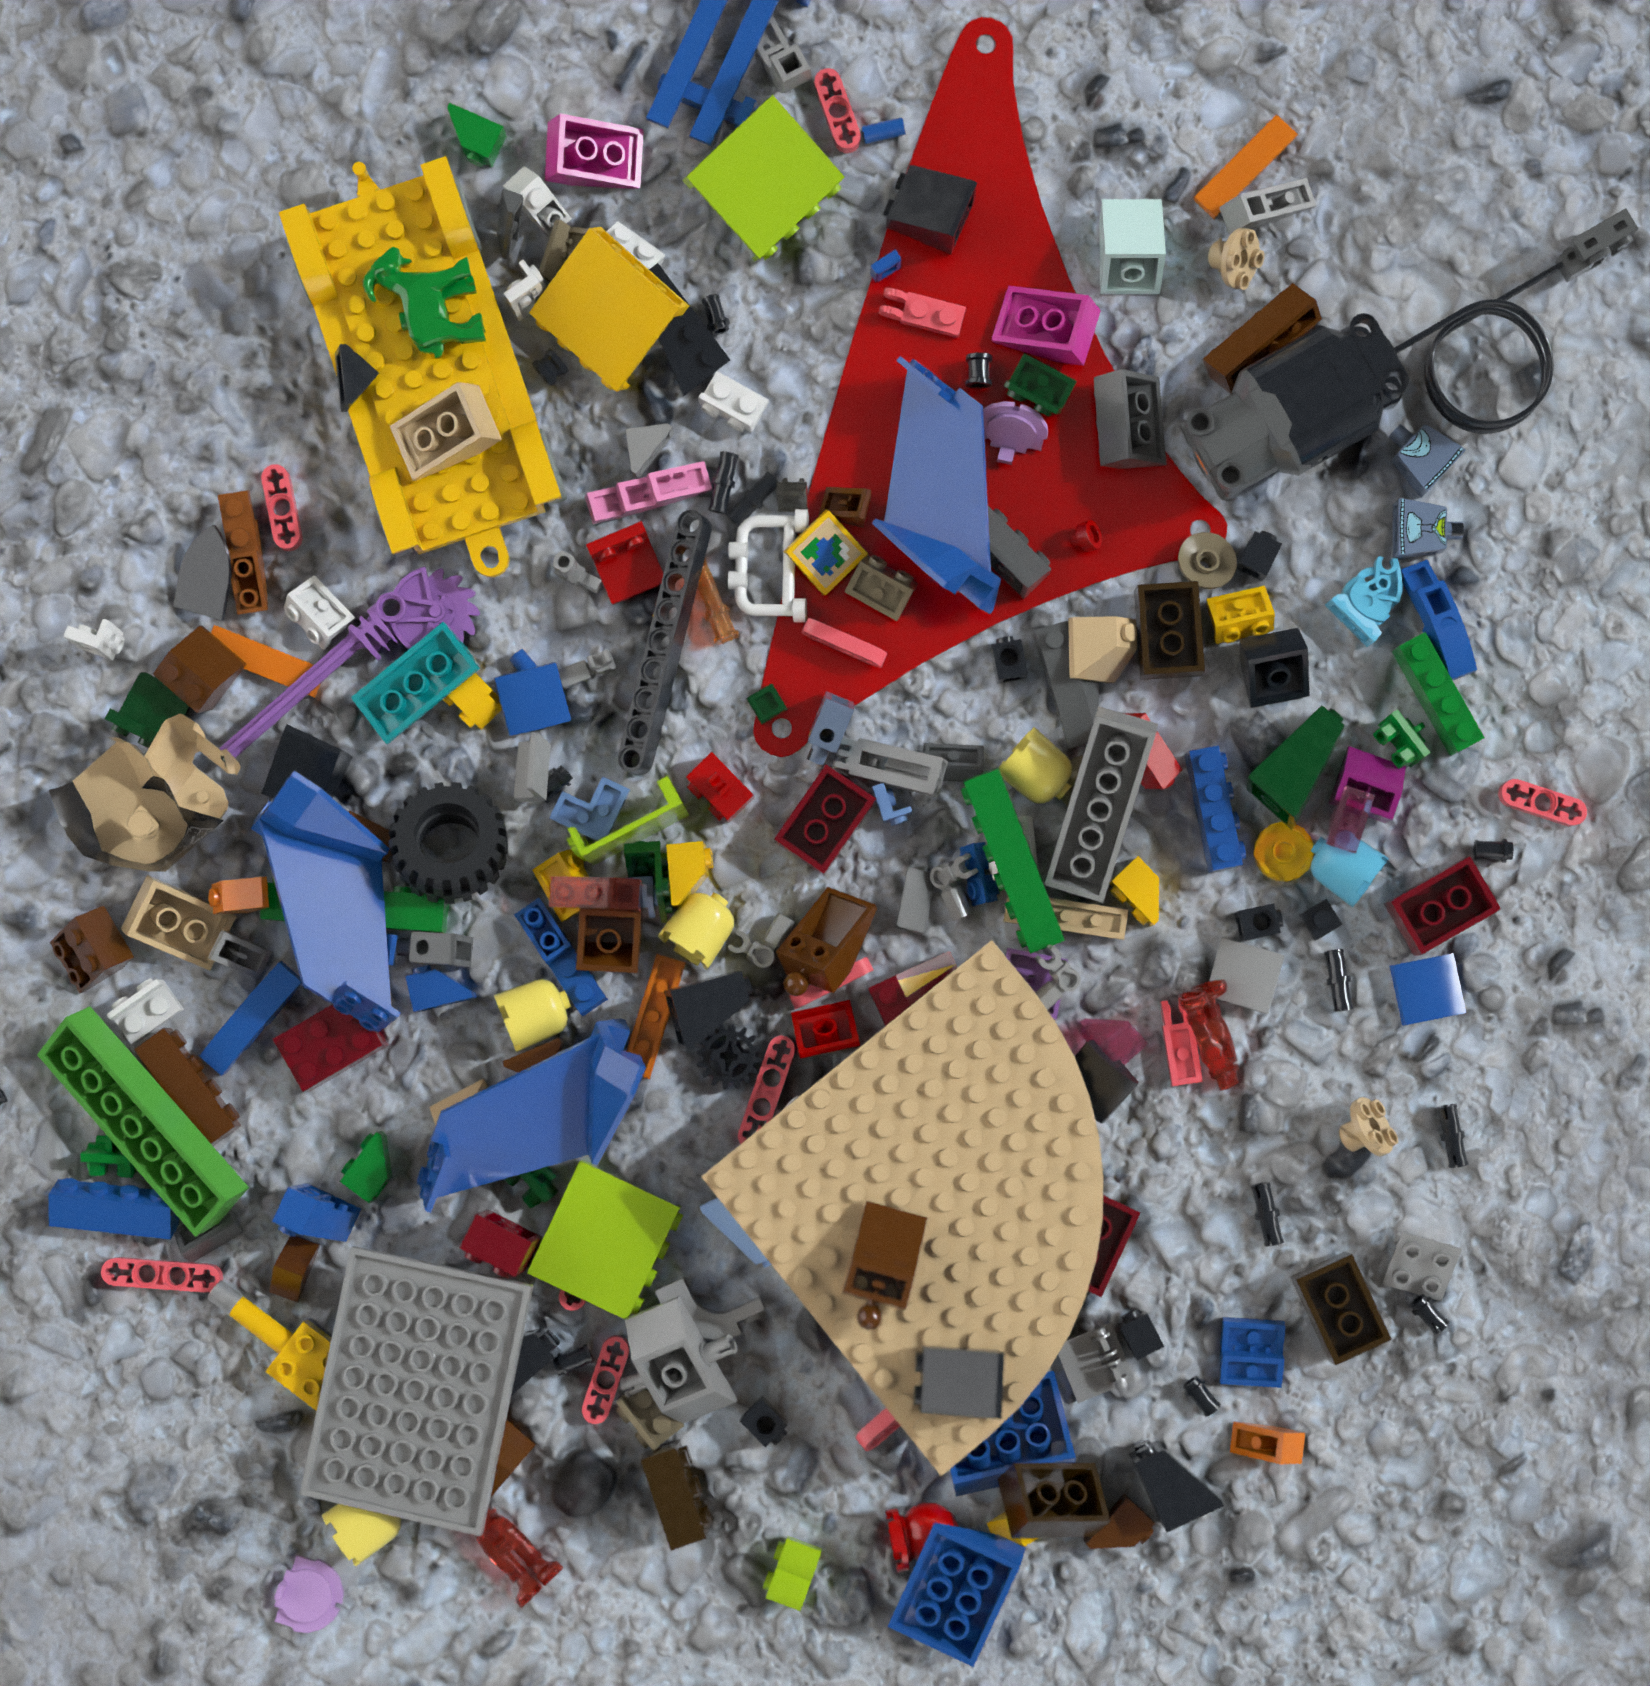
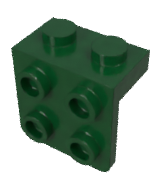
M1024 353L1010 380H1006L1003 386L1009 389L1007 395L1020 402H1025L1028 399L1036 403L1033 409L1046 416H1052L1053 413H1061L1077 380Z
M141 672L119 712L110 708L105 720L113 723L111 729L123 736L128 737L130 732L139 736L140 738L137 743L149 748L164 721L178 714L186 716L190 707L159 679L147 672Z
M636 841L623 844L628 878L653 876L661 923H667V913H673L667 852L662 853L660 841Z

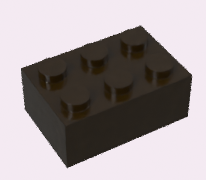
M1199 582L1137 585L1134 590L1140 680L1200 677L1205 672Z
M1345 1251L1290 1276L1330 1363L1336 1366L1392 1340L1353 1254Z
M679 1439L659 1446L655 1451H652V1449L645 1451L641 1458V1463L670 1551L706 1539L709 1528H711L710 1523H713L708 1506H702L700 1498L703 1491L698 1476H692L690 1468L693 1461L688 1446L682 1447Z
M1014 1463L998 1478L1011 1538L1093 1537L1110 1522L1095 1463Z

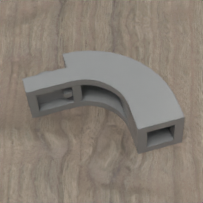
M771 16L756 51L761 58L763 68L775 87L781 93H785L811 80V68L798 44L789 46L774 16Z
M685 1276L655 1290L660 1304L680 1296L701 1336L706 1339H720L728 1334L732 1337L742 1334V1329L739 1321L743 1320L745 1324L761 1318L760 1312L765 1310L761 1296L726 1311L708 1309L696 1300Z

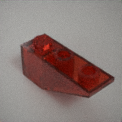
M551 876L549 907L641 912L643 881L634 878Z

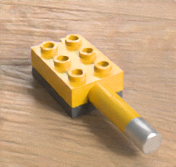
M223 1280L219 1281L209 1293L208 1300L278 1353L265 1372L317 1411L332 1334L311 1318L303 1321L293 1334Z

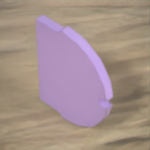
M1003 401L992 403L983 409L984 438L991 440L990 446L1000 448L997 462L1012 465L1015 452L1025 454L1027 448L1038 451L1042 450L1043 441L1048 437V425L1042 415L1023 404L1020 407L1014 406L1015 402Z
M297 1555L292 1570H286L283 1581L279 1583L274 1600H276L274 1606L279 1608L275 1622L292 1627L294 1632L302 1633L321 1630L331 1623L340 1611V1608L335 1607L336 1603L342 1604L344 1596L341 1578L334 1568L321 1559L312 1560Z

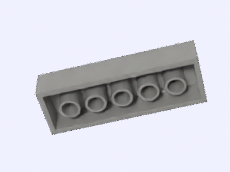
M1098 706L1044 884L1045 886L1104 902L1154 742L1158 723Z

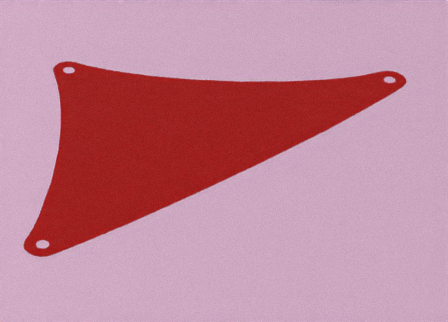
M979 17L971 20L960 33L938 85L909 166L914 165L977 182L975 202L951 255L887 228L877 261L896 249L901 257V267L880 282H875L871 278L805 505V509H808L810 526L819 517L826 487L865 488L871 490V502L864 528L840 523L868 553V556H878L885 560L887 566L895 571L903 570L913 576V581L918 583V586L912 593L900 618L896 621L845 593L859 563L827 595H823L795 565L794 598H806L807 619L817 620L884 650L887 656L881 668L872 666L802 634V630L806 622H793V616H777L761 689L772 683L788 710L763 725L755 716L753 729L755 741L759 747L773 756L785 757L792 755L808 742L809 732L826 691L852 701L854 706H856L920 664L997 623L1092 584L1140 569L1178 561L1179 549L1183 542L1192 535L1190 528L1192 523L1197 520L1207 522L1210 526V533L1217 534L1224 539L1227 537V523L1223 515L1198 492L1166 451V465L1126 469L1101 466L1098 428L1096 425L1094 377L1115 370L1105 355L1095 331L1084 366L1055 362L1026 353L1077 380L1061 413H1053L1052 416H1046L1035 410L1042 415L1048 425V437L1043 441L1041 451L1027 448L1025 454L1014 453L1012 465L997 462L1000 448L990 446L991 440L984 438L988 506L992 510L995 508L1000 510L1008 519L1006 524L1013 531L1016 529L1021 531L1029 540L1027 545L1035 553L1038 550L1042 552L1050 561L1048 565L1051 568L1050 574L1025 599L991 567V571L1001 578L994 610L989 614L978 608L960 591L954 594L943 588L872 524L875 518L881 521L885 520L907 375V369L898 363L897 359L901 356L909 363L912 359H915L954 391L957 392L959 388L964 390L979 402L983 409L992 403L1003 401L1015 402L1014 406L1017 407L1023 404L1033 409L1036 403L1028 399L1025 402H1020L1007 395L1009 389L1003 386L1006 380H1010L1025 352L991 341L1008 286L1076 294L1041 204L1023 140L1013 80V37L1009 29L1002 22L991 17ZM990 35L994 38L996 46L992 52L985 54L977 49L976 41L980 36ZM885 288L901 290L907 294L911 292L965 306L966 310L958 338L901 324V321L880 315L879 309L881 306H890L904 311L905 303L889 300L884 297ZM988 353L992 355V362L989 363V379L992 380V386L984 389L968 388L965 386V381L968 379L967 354ZM1087 520H1093L1098 525L1102 534V546L1090 552L1084 551L1081 546L1074 547L1071 543V536L1076 534L1077 525ZM783 718L791 723L792 730L786 738H778L772 732V724L777 719Z

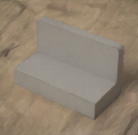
M538 732L531 733L530 741L518 742L513 798L518 803L546 801L551 744Z

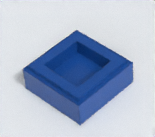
M896 249L870 265V275L875 282H880L900 269L901 257Z

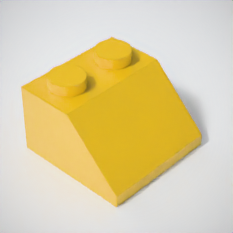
M703 841L666 844L671 904L675 909H678L690 894L695 893L708 878V869L714 868L711 848H706Z

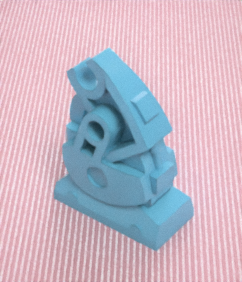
M1377 557L1373 567L1359 572L1356 577L1346 583L1341 594H1337L1325 604L1366 647L1374 643L1382 634L1378 626L1390 617L1391 609L1400 602L1403 583L1398 558H1392L1389 562L1391 565L1390 569H1384L1382 567L1384 557ZM1372 576V580L1368 582L1364 580L1366 577Z

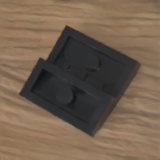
M1090 1040L1082 1046L1074 1057L1089 1093L1095 1120L1102 1124L1107 1121L1139 1082L1120 1060L1113 1062L1094 1040Z

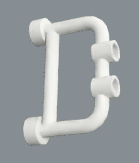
M796 509L795 515H756L748 517L737 529L736 542H729V560H735V571L728 572V589H735L736 604L747 615L793 616V622H806L807 600L806 598H794L795 564L783 552L782 604H752L747 599V560L749 553L748 533L751 529L756 527H784V551L796 539V533H802L809 527L808 509Z

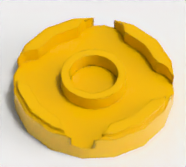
M1283 822L1270 824L1259 833L1254 842L1253 856L1256 866L1263 875L1274 881L1288 882L1298 879L1311 866V861L1314 857V853L1311 852L1313 841L1307 831L1297 824L1292 830Z

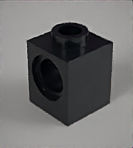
M1254 531L1237 563V570L1263 581L1268 575L1282 543L1276 541L1277 537L1269 532L1260 531L1259 533Z
M1013 636L996 639V644H991L990 647L996 683L1000 684L1026 679L1028 671L1022 640H1014ZM1004 652H1011L1016 656L1017 662L1012 666L1004 665L1000 660V655Z
M1274 903L1234 912L1240 942L1281 933L1280 927L1284 926L1280 909H1275ZM1256 914H1262L1267 919V927L1263 931L1256 929L1253 924V918Z
M1135 1309L1121 1317L1123 1321L1118 1323L1117 1326L1137 1361L1165 1347L1146 1311L1139 1313L1138 1309Z
M763 1395L740 1417V1422L765 1448L770 1443L776 1446L788 1433L785 1430L788 1426V1421ZM762 1416H769L774 1420L775 1426L770 1431H763L758 1427V1419Z

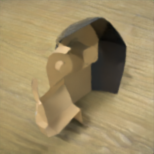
M178 714L164 721L145 755L138 746L120 738H110L117 742L70 783L49 790L60 823L69 839L83 856L113 866L149 872H165L224 821L222 817L227 811L229 803L225 797L224 789L196 768L192 762L195 753L202 752L228 774L236 775L241 768L240 763L227 749L220 750L206 739L199 724L183 714Z

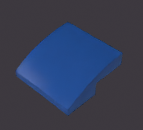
M556 662L494 677L509 736L571 721Z
M1454 953L1390 966L1402 1026L1466 1013Z
M1223 1317L1220 1347V1384L1282 1388L1285 1360L1283 1356L1285 1322L1281 1320Z

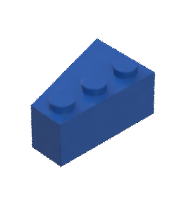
M309 1183L288 1187L272 1222L280 1225L279 1231L292 1237L299 1234L346 1242L362 1208Z

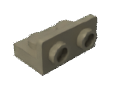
M866 555L855 570L845 593L897 621L912 593L917 588L918 583L913 581L914 578L909 573L903 570L895 571L888 567L887 562L882 558Z
M648 1389L638 1392L631 1397L623 1394L616 1401L619 1406L616 1408L618 1415L626 1424L629 1422L633 1424L637 1430L635 1436L645 1449L649 1446L652 1451H655L663 1442L685 1425L661 1413Z

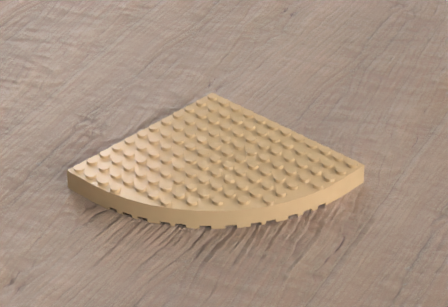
M992 940L701 1176L941 1476L1007 1420L1023 1404L1046 1375L1068 1339L1083 1305L1097 1258L1103 1219V1168L1099 1134L1090 1096L1076 1059L1055 1020L1029 984ZM866 1201L928 1217L907 1307L902 1311L879 1304L882 1322L874 1330H865L857 1322L858 1310L866 1305L867 1301L842 1294ZM857 1277L855 1284L858 1288L863 1289L867 1286V1280L864 1277ZM889 1285L886 1288V1293L890 1297H895L898 1290L894 1285ZM922 1346L997 1349L1004 1352L1002 1419L921 1413L919 1405H914V1386L920 1385L921 1372H915L916 1353H922Z

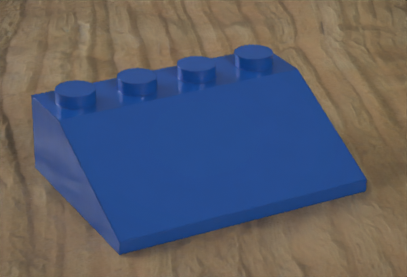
M1054 1371L1047 1372L1023 1404L989 1437L950 1469L956 1497L998 1488V1478L1014 1463H1076V1456Z
M934 1522L888 1627L974 1667L1019 1571L1026 1547L998 1534Z

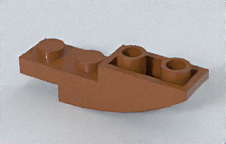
M250 491L217 495L226 544L231 559V583L237 615L268 610L262 546L258 522L254 518Z

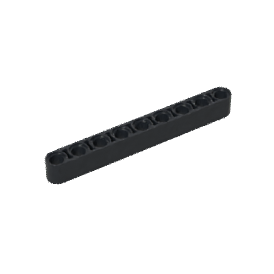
M695 510L682 512L676 522L618 753V763L622 770L636 775L648 773L654 763L712 532V525L709 519ZM698 519V528L694 532H690L691 523ZM691 549V557L683 562L684 552ZM684 578L683 587L676 591V582ZM676 607L677 614L669 621L668 613L672 608ZM669 636V645L662 650L661 641L664 637ZM661 665V676L654 679L653 672L657 666ZM650 695H654L655 702L651 708L647 709L646 700ZM643 724H646L647 733L644 737L640 738L639 729ZM638 753L640 761L636 767H632L631 759Z

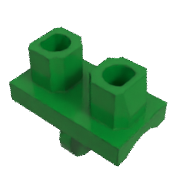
M1398 709L1378 724L1379 728L1373 733L1374 738L1379 744L1384 746L1391 742L1397 751L1391 755V760L1399 769L1408 765L1411 768L1431 753L1424 744L1426 742L1419 733L1426 727L1424 723L1421 722L1414 726L1409 718L1405 719Z
M97 1135L96 1142H89L86 1151L80 1153L81 1162H87L90 1176L106 1175L108 1163L117 1164V1176L122 1178H132L137 1172V1169L107 1135Z

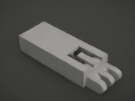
M842 738L840 745L849 747L848 751L838 749L835 755L846 758L845 763L833 761L832 767L849 771V775L854 778L878 784L884 783L887 786L938 798L948 761L944 758L859 738L858 741ZM870 753L888 757L887 764L885 763L884 765L886 767L885 770L877 769L880 760L868 758Z

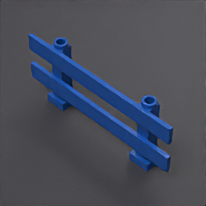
M701 0L667 74L663 73L657 85L658 93L646 119L669 128L680 102L701 111L689 137L709 146H712L723 120L733 123L735 129L758 108L757 100L745 96L742 103L733 98L779 0L751 1L711 89L693 83L691 79L728 0ZM797 0V3L808 7L811 0Z

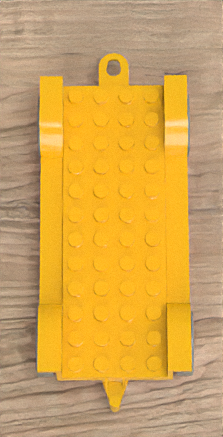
M446 156L420 164L423 172L422 176L381 190L370 178L365 164L356 162L353 164L352 170L358 178L357 198L312 213L309 212L305 204L278 213L286 234L287 244L296 272L309 302L314 307L336 376L335 351L340 344H347L379 372L377 377L348 410L370 475V490L379 522L391 552L396 557L412 553L414 550L420 555L465 540L475 569L485 577L500 576L506 571L510 561L500 527L545 513L544 503H548L551 506L566 501L567 495L546 434L542 428L539 429L480 254L482 244L459 179L453 177ZM392 247L398 248L403 258L412 260V263L401 268V272H438L449 269L462 258L468 257L477 293L453 297L446 300L445 303L449 321L457 324L466 323L473 315L481 313L486 341L467 344L447 342L444 344L443 355L438 359H435L434 354L420 352L411 340L408 330H402L399 313L404 312L401 298L381 285L376 284L374 288L376 302H372L363 288L365 274L373 263ZM457 382L479 385L502 440L476 456L413 481L390 426ZM486 547H494L498 551L499 563L494 568L486 567L481 559V552Z

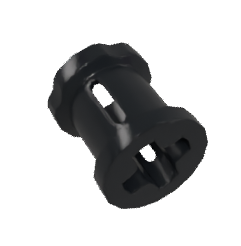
M988 353L967 354L968 379L965 381V386L976 389L992 386V380L989 379V363L992 362V355Z

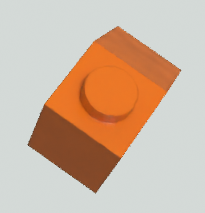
M267 877L233 879L213 883L212 889L209 890L208 894L209 905L213 907V914L251 913L269 907Z
M1233 1421L1230 1453L1276 1464H1302L1305 1433L1282 1427Z

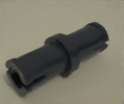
M727 451L720 452L716 477H712L711 482L714 485L708 508L711 512L727 514L731 489H734L736 484L733 479L737 459L739 458L738 454Z
M767 471L750 490L746 489L743 492L744 497L726 515L739 527L757 508L761 509L764 506L763 502L781 483Z
M1344 949L1325 951L1324 955L1326 956L1329 975L1326 981L1327 985L1331 987L1334 1012L1353 1010L1349 989L1351 976H1347Z
M1457 1104L1438 1106L1437 1110L1439 1111L1443 1132L1440 1134L1441 1141L1445 1142L1449 1168H1455L1456 1165L1458 1167L1467 1166L1469 1163L1463 1138L1466 1136L1465 1131L1461 1130Z
M1262 1182L1250 1186L1257 1209L1255 1218L1260 1221L1265 1247L1271 1246L1270 1244L1275 1246L1284 1243L1277 1217L1280 1215L1279 1208H1275L1270 1182H1264V1184Z

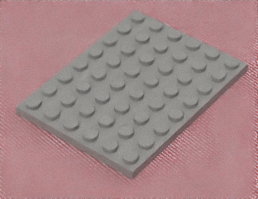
M350 1247L299 1495L481 1536L484 1531L533 1285L361 1247Z

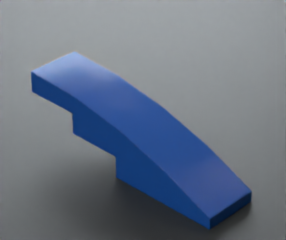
M280 961L237 1008L199 1057L219 1075L223 1076L226 1074L243 1051L250 1048L263 1029L273 1022L302 984L301 978L283 961Z

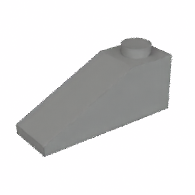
M1304 178L1240 194L1219 208L1228 234L1231 235L1238 228L1255 229L1312 209L1317 205L1308 180Z

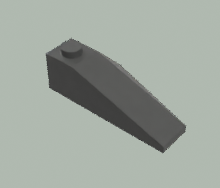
M1068 621L1035 630L1033 638L1064 737L1070 750L1086 745L1099 706V682L1070 678Z

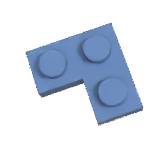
M602 776L590 803L562 791L549 819L568 828L571 826L573 828L576 827L579 833L598 841L610 835L631 790Z

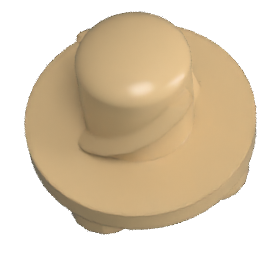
M1238 228L1231 233L1227 241H1222L1220 237L1218 241L1211 245L1208 253V262L1212 268L1218 269V272H1221L1226 286L1245 290L1248 288L1256 269L1262 266L1264 252L1260 250L1259 240L1254 230Z
M1360 1097L1351 1103V1121L1341 1125L1339 1128L1340 1140L1348 1150L1357 1151L1366 1147L1371 1153L1377 1156H1384L1392 1151L1394 1145L1398 1144V1136L1389 1126L1385 1117V1108L1378 1099L1371 1101L1366 1097Z

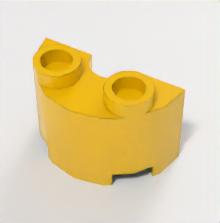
M476 673L443 699L449 707L455 703L462 710L458 716L470 728L476 724L482 730L502 710L498 695Z

